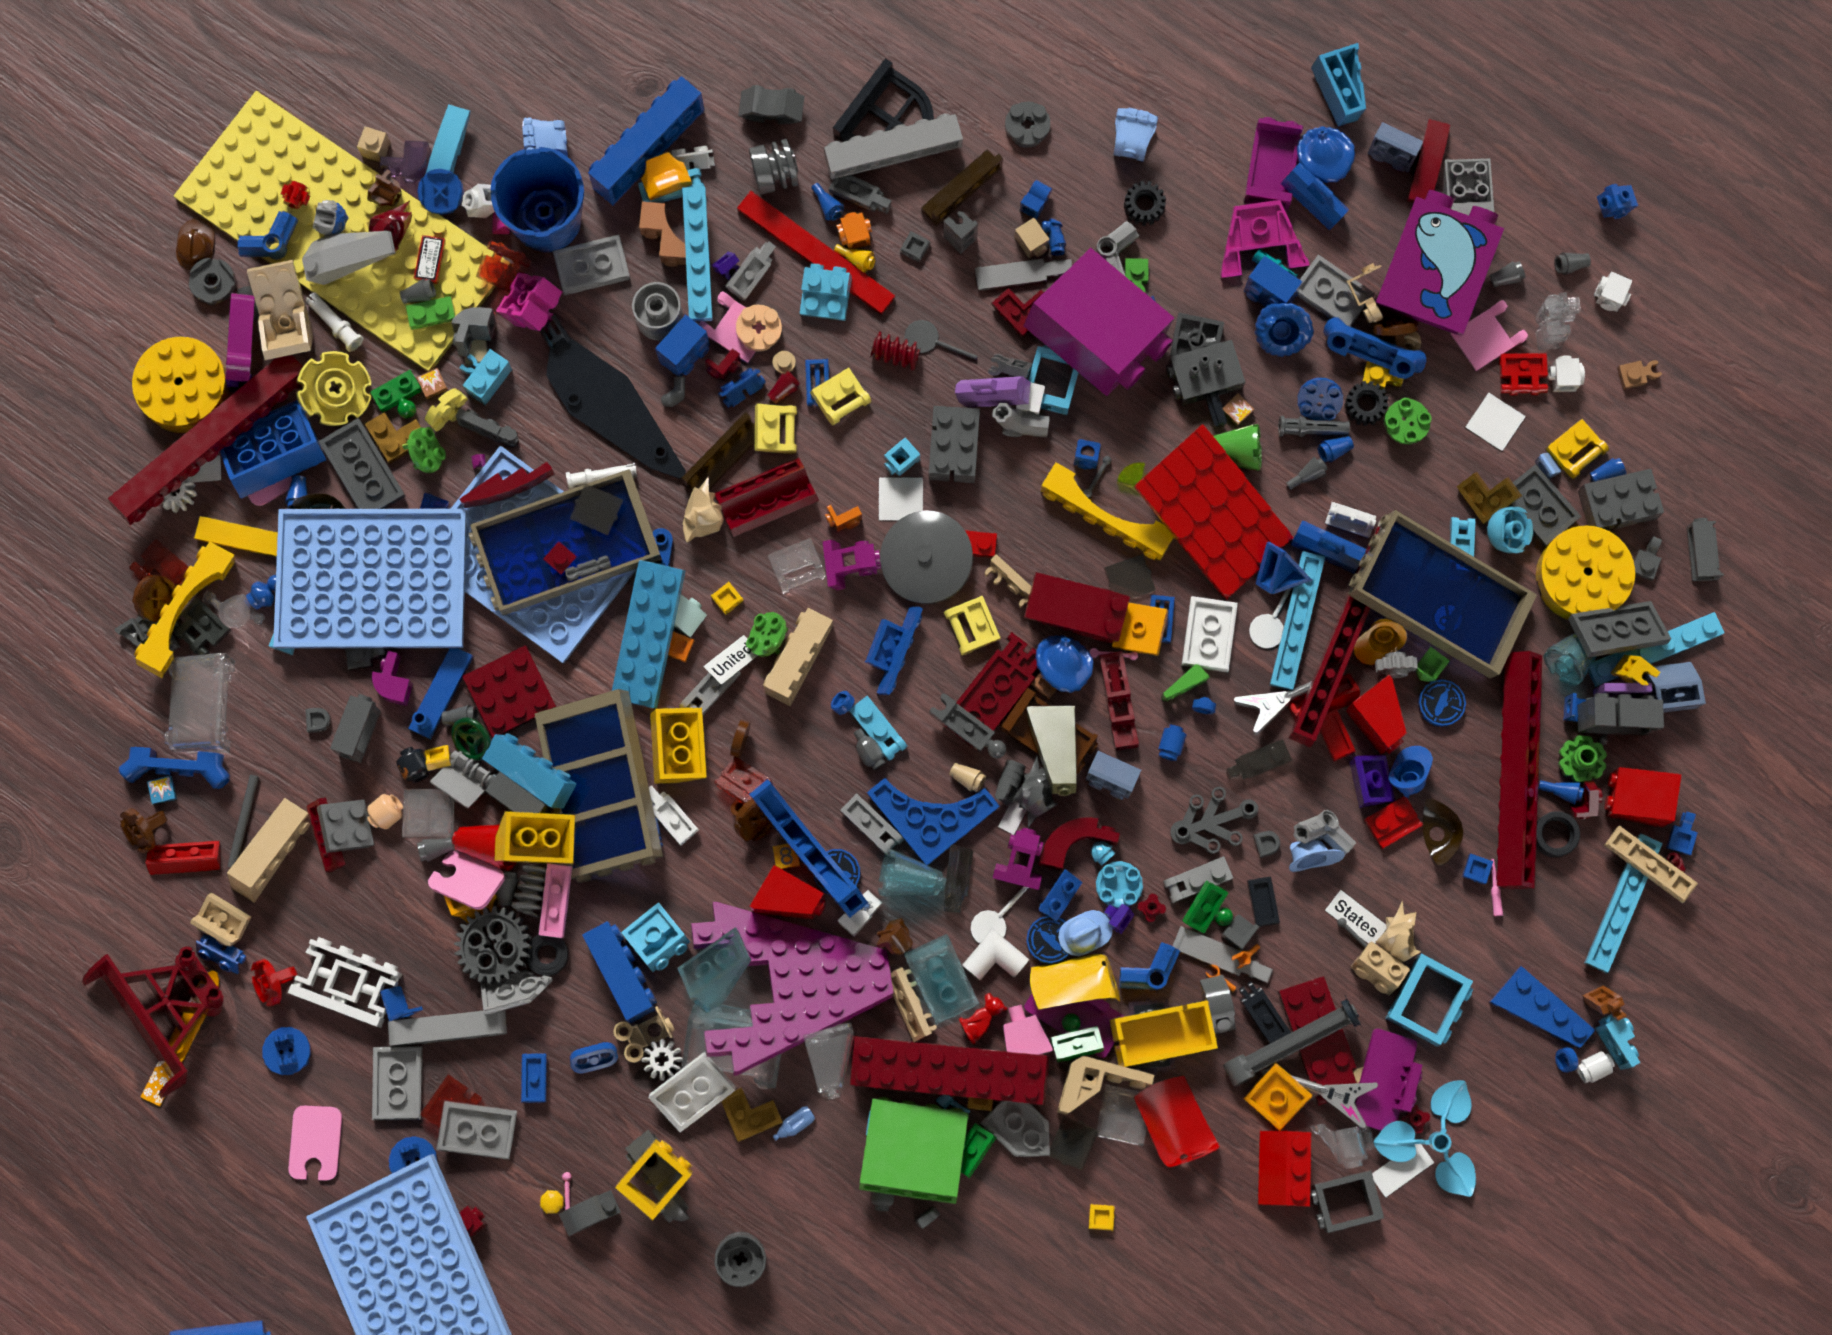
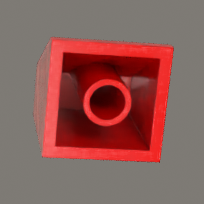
M1388 675L1355 700L1346 710V713L1380 755L1386 751L1388 754L1395 751L1404 743L1402 738L1407 734L1393 679Z
M1622 767L1617 768L1613 773H1610L1608 779V787H1611L1610 796L1606 797L1604 809L1607 810L1606 817L1662 828L1675 821L1682 775Z
M773 865L750 904V908L754 913L814 919L815 915L820 916L826 907L824 893Z

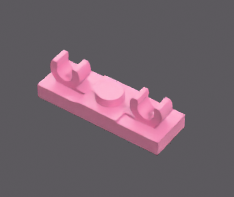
M547 863L539 935L564 938L572 866Z

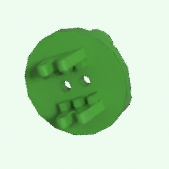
M1402 398L1388 408L1384 417V426L1387 434L1394 441L1401 444L1411 445L1421 441L1430 429V413L1421 403L1413 399Z
M420 427L413 430L406 441L407 443L402 445L404 450H409L415 470L419 469L424 473H432L438 470L442 460L446 458L445 450L440 447L438 439L430 427Z
M775 612L758 614L754 619V625L746 641L747 648L760 657H766L773 653L779 655L781 650L778 648L781 646L785 633L788 631L784 618Z

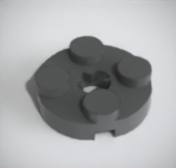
M1021 102L1014 104L1010 108L1005 120V131L1008 137L1010 136L1015 141V144L1026 148L1035 147L1049 134L1050 117L1043 105L1034 102ZM1025 120H1030L1034 125H1031L1030 129H1025V125L1022 127L1021 123L1025 122Z
M202 259L190 271L189 288L198 300L208 305H215L225 301L237 287L233 270L221 259ZM209 277H218L215 285L208 286L206 284L209 282L207 280Z

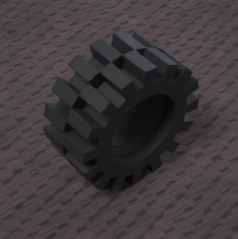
M1140 181L1139 185L1137 183L1133 184L1132 189H1128L1125 197V214L1129 215L1128 219L1130 221L1134 219L1137 225L1139 222H1142V226H1146L1148 222L1152 225L1155 220H1160V216L1164 213L1166 196H1163L1164 191L1162 188L1159 190V185L1156 183L1152 186L1151 181H1148L1147 184H1144V181ZM1141 196H1148L1153 200L1154 206L1148 211H1143L1137 207V199Z
M1363 381L1360 385L1357 383L1353 389L1351 388L1345 399V408H1347L1345 412L1347 415L1350 414L1349 419L1351 421L1355 419L1357 421L1356 424L1364 423L1363 426H1368L1369 423L1373 425L1376 421L1379 422L1384 416L1389 404L1387 403L1388 396H1385V389L1381 390V385L1378 383L1375 386L1372 381H1369L1368 384H1366V381ZM1362 396H1370L1375 401V408L1371 411H1363L1358 406V399Z

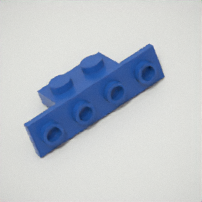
M909 607L902 627L886 619H881L865 663L884 671L877 694L890 695L897 684L896 677L905 664L904 657L907 649L913 643L912 636L915 628L921 622L923 608Z

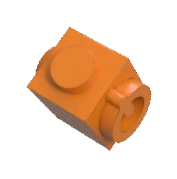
M851 212L840 219L841 224L836 225L842 246L847 245L848 249H858L870 245L869 233L872 232L869 219L864 220L862 212L858 214Z

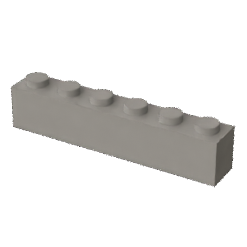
M942 114L933 120L922 119L913 125H898L893 130L885 132L884 130H878L869 136H854L849 141L841 143L840 141L831 142L824 147V157L830 178L833 180L838 177L841 178L846 175H853L962 147L963 137L956 114Z

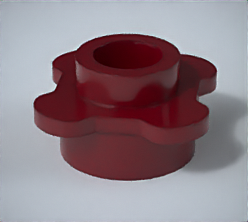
M1154 893L1149 894L1148 899L1144 902H1139L1137 906L1138 910L1142 911L1146 916L1148 922L1155 921L1159 914H1164L1166 911V906L1159 902L1158 896Z
M1414 1105L1411 1112L1402 1117V1122L1409 1124L1417 1134L1422 1133L1423 1126L1426 1122L1430 1121V1114L1421 1111L1417 1105Z

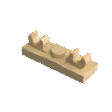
M996 554L990 560L991 567L986 569L985 576H989L990 573H996L998 577L994 580V585H998L1002 577L1005 578L1010 591L1015 595L1019 593L1025 597L1019 603V608H1022L1028 602L1032 586Z
M900 968L890 973L894 992L893 997L913 1042H917L932 1034L931 1032L937 1026L933 1025L930 1027L926 1022V1019L932 1015L931 1013L924 1015L922 1013L920 1000L912 987L917 985V981L911 983L906 977L912 973V970L907 969L904 971L903 968Z

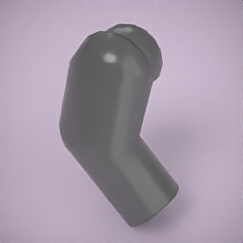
M674 377V389L661 397L663 406L674 407L684 400L685 377Z

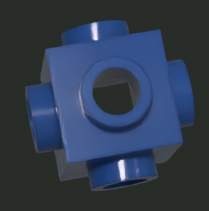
M1612 184L1605 187L1604 192L1597 196L1603 217L1619 219L1638 207L1631 185L1618 186L1617 184Z

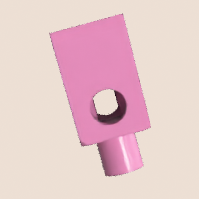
M1022 1005L1008 1009L1012 1022L1003 1025L1006 1052L1042 1055L1053 1051L1036 1015L1026 1018Z

